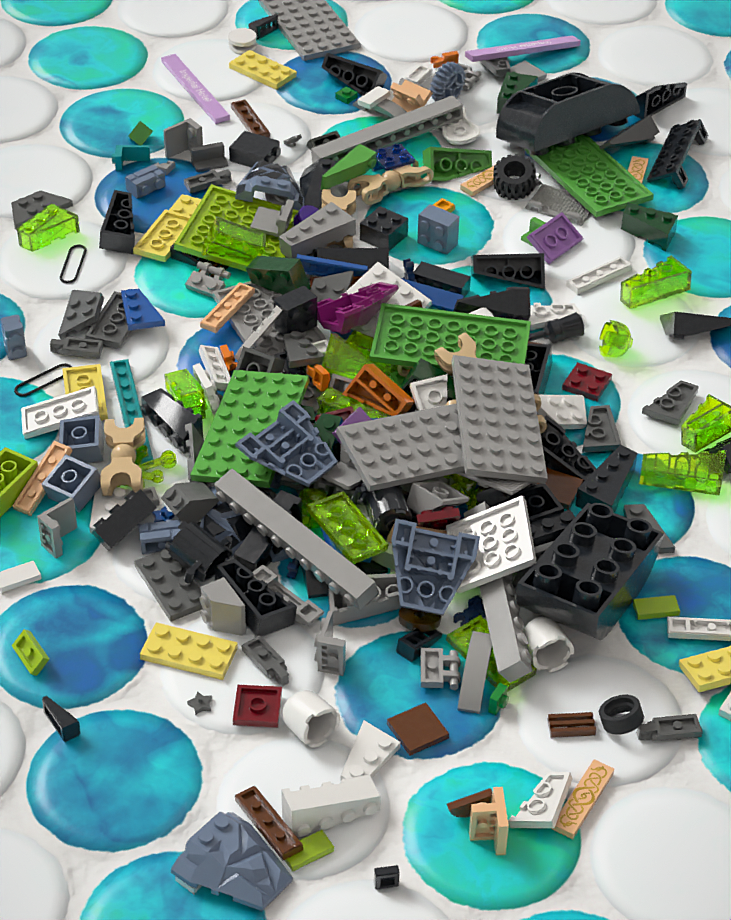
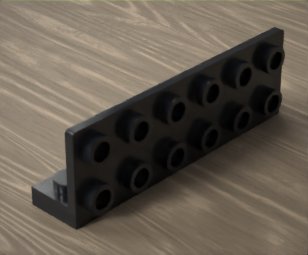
M701 119L690 120L682 125L676 124L671 128L649 173L648 182L672 176V181L676 184L678 190L685 188L688 177L682 167L684 159L694 139L698 145L705 144L708 137Z

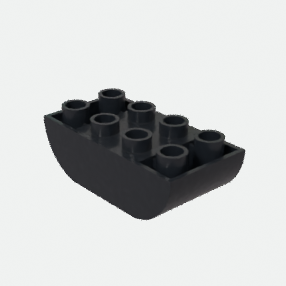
M571 72L513 94L500 111L496 125V138L509 142L511 148L528 149L530 155H544L549 152V146L555 144L560 146L571 145L576 142V136L582 134L585 136L598 135L602 132V127L606 125H625L628 122L627 117L640 113V108L635 95L625 86L598 80L582 73Z
M587 503L537 560V563L517 583L516 602L522 608L595 639L602 640L612 630L645 585L658 556L665 533L653 529L652 525L644 519H628L615 514L613 509L606 504Z

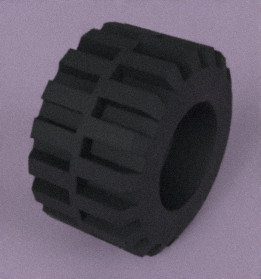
M510 154L507 157H502L501 161L498 160L493 171V184L497 194H501L503 198L507 197L508 200H511V198L518 200V198L524 199L525 195L529 196L533 192L536 183V168L529 158L525 159L523 155L518 156V154H515V156H511ZM510 176H519L520 178L513 179V178H509V177H510Z

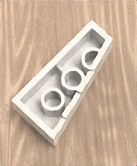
M370 775L342 779L339 784H333L331 781L322 782L320 787L315 788L303 785L296 791H290V788L281 789L282 819L297 838L306 837L311 833L327 830L332 826L344 822L348 823L356 818L372 815L380 811L381 796Z

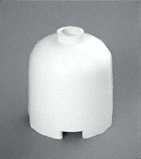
M538 617L525 626L523 632L528 640L527 649L531 654L532 663L537 670L540 671L542 669L554 672L568 664L567 659L571 654H574V646L558 622L546 617Z
M309 690L294 693L287 700L283 708L284 722L304 744L309 745L311 748L325 744L328 741L326 737L332 730L336 732L340 723L339 713L319 695Z

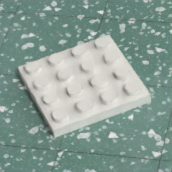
M379 262L345 292L353 294L358 292L359 288L382 282L398 285L399 287L398 291L387 301V304L405 306L418 299L422 302L423 308L428 309L432 305V300ZM380 310L367 325L351 328L371 345L373 344Z
M523 496L446 526L448 535L457 536L459 532L480 536L476 559L457 590L458 594L537 563L527 504Z

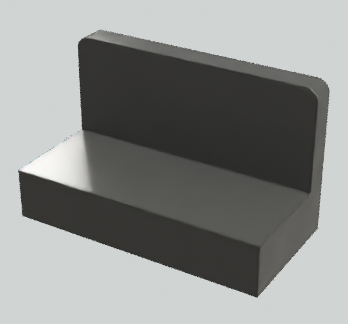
M223 142L190 148L191 162L196 172L228 167Z

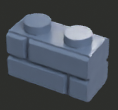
M155 165L125 177L127 191L137 199L166 186L164 172Z
M19 315L2 317L0 322L4 348L8 359L15 360L26 357L24 330Z
M180 519L138 524L142 554L159 552L165 549L167 541L172 543L174 537L180 531L178 528L181 524Z

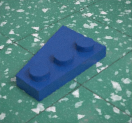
M139 288L121 290L128 331L165 326L164 318Z

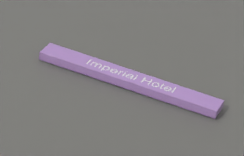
M572 35L465 51V57L472 62L577 47L580 46L581 40Z
M176 54L161 57L164 66L215 124L230 120L229 113Z

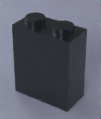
M244 131L229 146V161L251 168L256 162L263 160L272 164L281 154L279 140Z

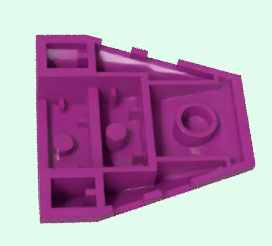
M378 282L359 288L358 292L353 294L343 293L341 294L342 297L336 300L331 298L317 302V320L324 329L331 330V332L348 333L351 331V328L367 325L381 309V304L387 303L398 291L399 287L398 285Z

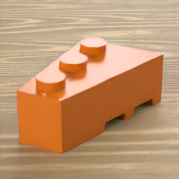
M364 364L342 393L344 396H349L358 400V402L370 405L391 416L407 413L415 403L413 398L374 364Z

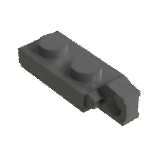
M229 169L220 172L215 170L185 178L184 185L190 194L208 189L211 184L218 186L232 181L231 172Z
M66 337V339H51L50 352L72 356L100 358L104 347L102 340Z
M260 635L241 645L242 651L270 679L275 678L281 686L289 683V673L286 671L285 660Z
M697 714L655 717L652 721L647 722V724H641L636 732L638 740L651 739L652 741L702 737L703 733Z

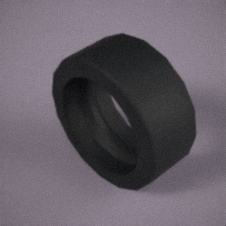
M628 694L611 697L600 706L598 711L604 730L614 735L634 731L643 723L645 718L639 699ZM629 712V713H627L626 715H623V716H620V717H614L615 715H617V714H619V713Z

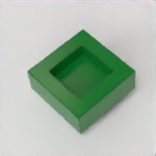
M344 87L335 93V98L348 104L358 98V92Z
M502 683L498 684L489 698V713L497 715L501 708L504 709L509 700V696H507L508 686Z

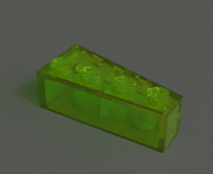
M671 255L667 257V261L656 263V267L652 269L646 268L643 274H635L622 281L620 301L629 309L672 295L681 294L691 289L692 271Z

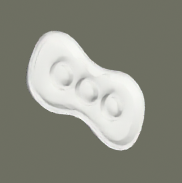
M463 105V118L442 126V134L449 143L462 145L476 140L480 134V128L467 118L466 108Z

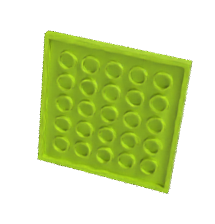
M211 184L174 243V250L246 272V267L257 256L287 258L280 252L279 237L250 230L258 207L280 211L282 206L253 197L252 202L235 199V191ZM293 209L287 231L294 227L293 219L298 214V210Z

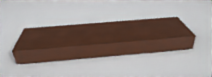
M246 99L231 103V109L248 132L270 138L269 130Z
M255 785L234 795L236 803L282 861L303 851V844Z

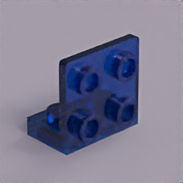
M401 143L393 144L392 146L374 150L376 152V165L372 170L373 172L385 169V171L415 163V158Z

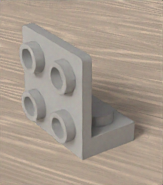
M191 118L163 130L166 158L175 156L188 149L190 150L192 147L203 145L202 126Z
M287 199L285 206L282 205L280 211L258 207L250 230L276 237L281 236L287 231L291 221L294 201Z
M341 443L340 462L325 473L322 478L341 486L343 489L350 490L364 482Z
M71 497L37 516L41 546L56 559L63 555L61 537L77 528L74 499Z
M328 611L326 618H322L321 633L315 637L314 646L317 649L314 661L317 662L318 671L343 676L345 672L346 640L333 638V611Z

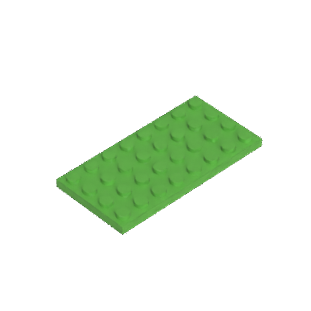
M583 134L576 136V142L571 145L560 146L555 144L549 146V152L544 155H530L595 217L625 209L628 203L638 205L653 200L654 194L604 149H600L599 145L589 136ZM524 148V151L529 154V150Z
M382 303L371 348L370 362L414 367L422 358L442 370L434 358V351L440 347L453 353L460 351L458 336L462 333H467L476 343L477 358L525 364L531 321Z
M234 370L191 471V481L215 483L229 470L234 469L255 487L270 488L276 471L249 459L235 444L251 432L256 436L274 423L278 418L279 410L292 400L301 406L309 384V376Z

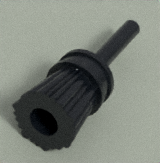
M577 312L561 319L549 320L546 322L545 328H542V331L529 334L528 341L544 338L549 339L551 343H556L557 341H563L564 338L583 336V320Z

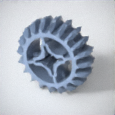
M455 62L443 63L442 67L438 68L435 76L432 77L433 81L430 83L431 87L429 89L432 92V99L434 101H439L452 95L457 99V96L461 95L460 92L463 90L464 80L466 79L464 68Z

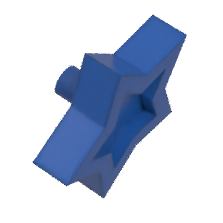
M166 506L161 510L152 512V515L155 517L154 523L171 520L176 517L173 512L167 510Z

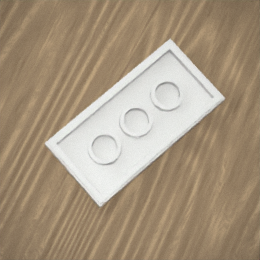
M92 386L21 408L24 438L28 439L60 429V420L100 416L96 387Z

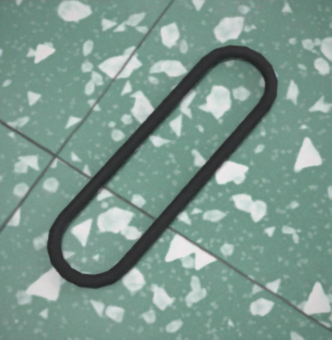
M77 244L70 247L59 277L63 283L76 281L87 251L85 246ZM82 247L84 252L74 279L69 281L63 280L62 276L72 249Z
M67 363L59 364L43 373H40L18 384L14 388V392L18 396H28L62 379L63 375L28 393H19L17 392V389L20 386H23L59 367L72 366Z

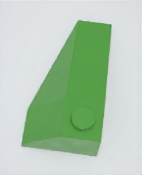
M361 144L357 145L322 176L321 190L339 185L373 169L376 165V152Z
M429 147L423 150V166L433 170L432 181H449L491 168L492 151Z

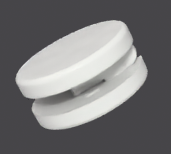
M247 28L231 31L228 35L229 49L239 54H243L248 50L254 51L257 48L256 33Z

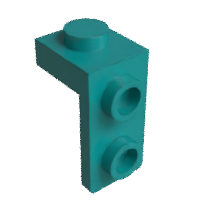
M116 145L115 154H112V164H115L116 171H122L124 161H150V147L148 145Z

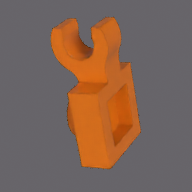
M457 51L442 53V57H430V63L433 64V68L442 67V64L447 62L458 64L459 53Z
M226 344L220 346V352L231 376L230 371L236 370L238 363L235 362L233 351H229Z
M315 364L314 368L307 365L306 374L313 378L312 384L320 391H328L330 373L319 364Z

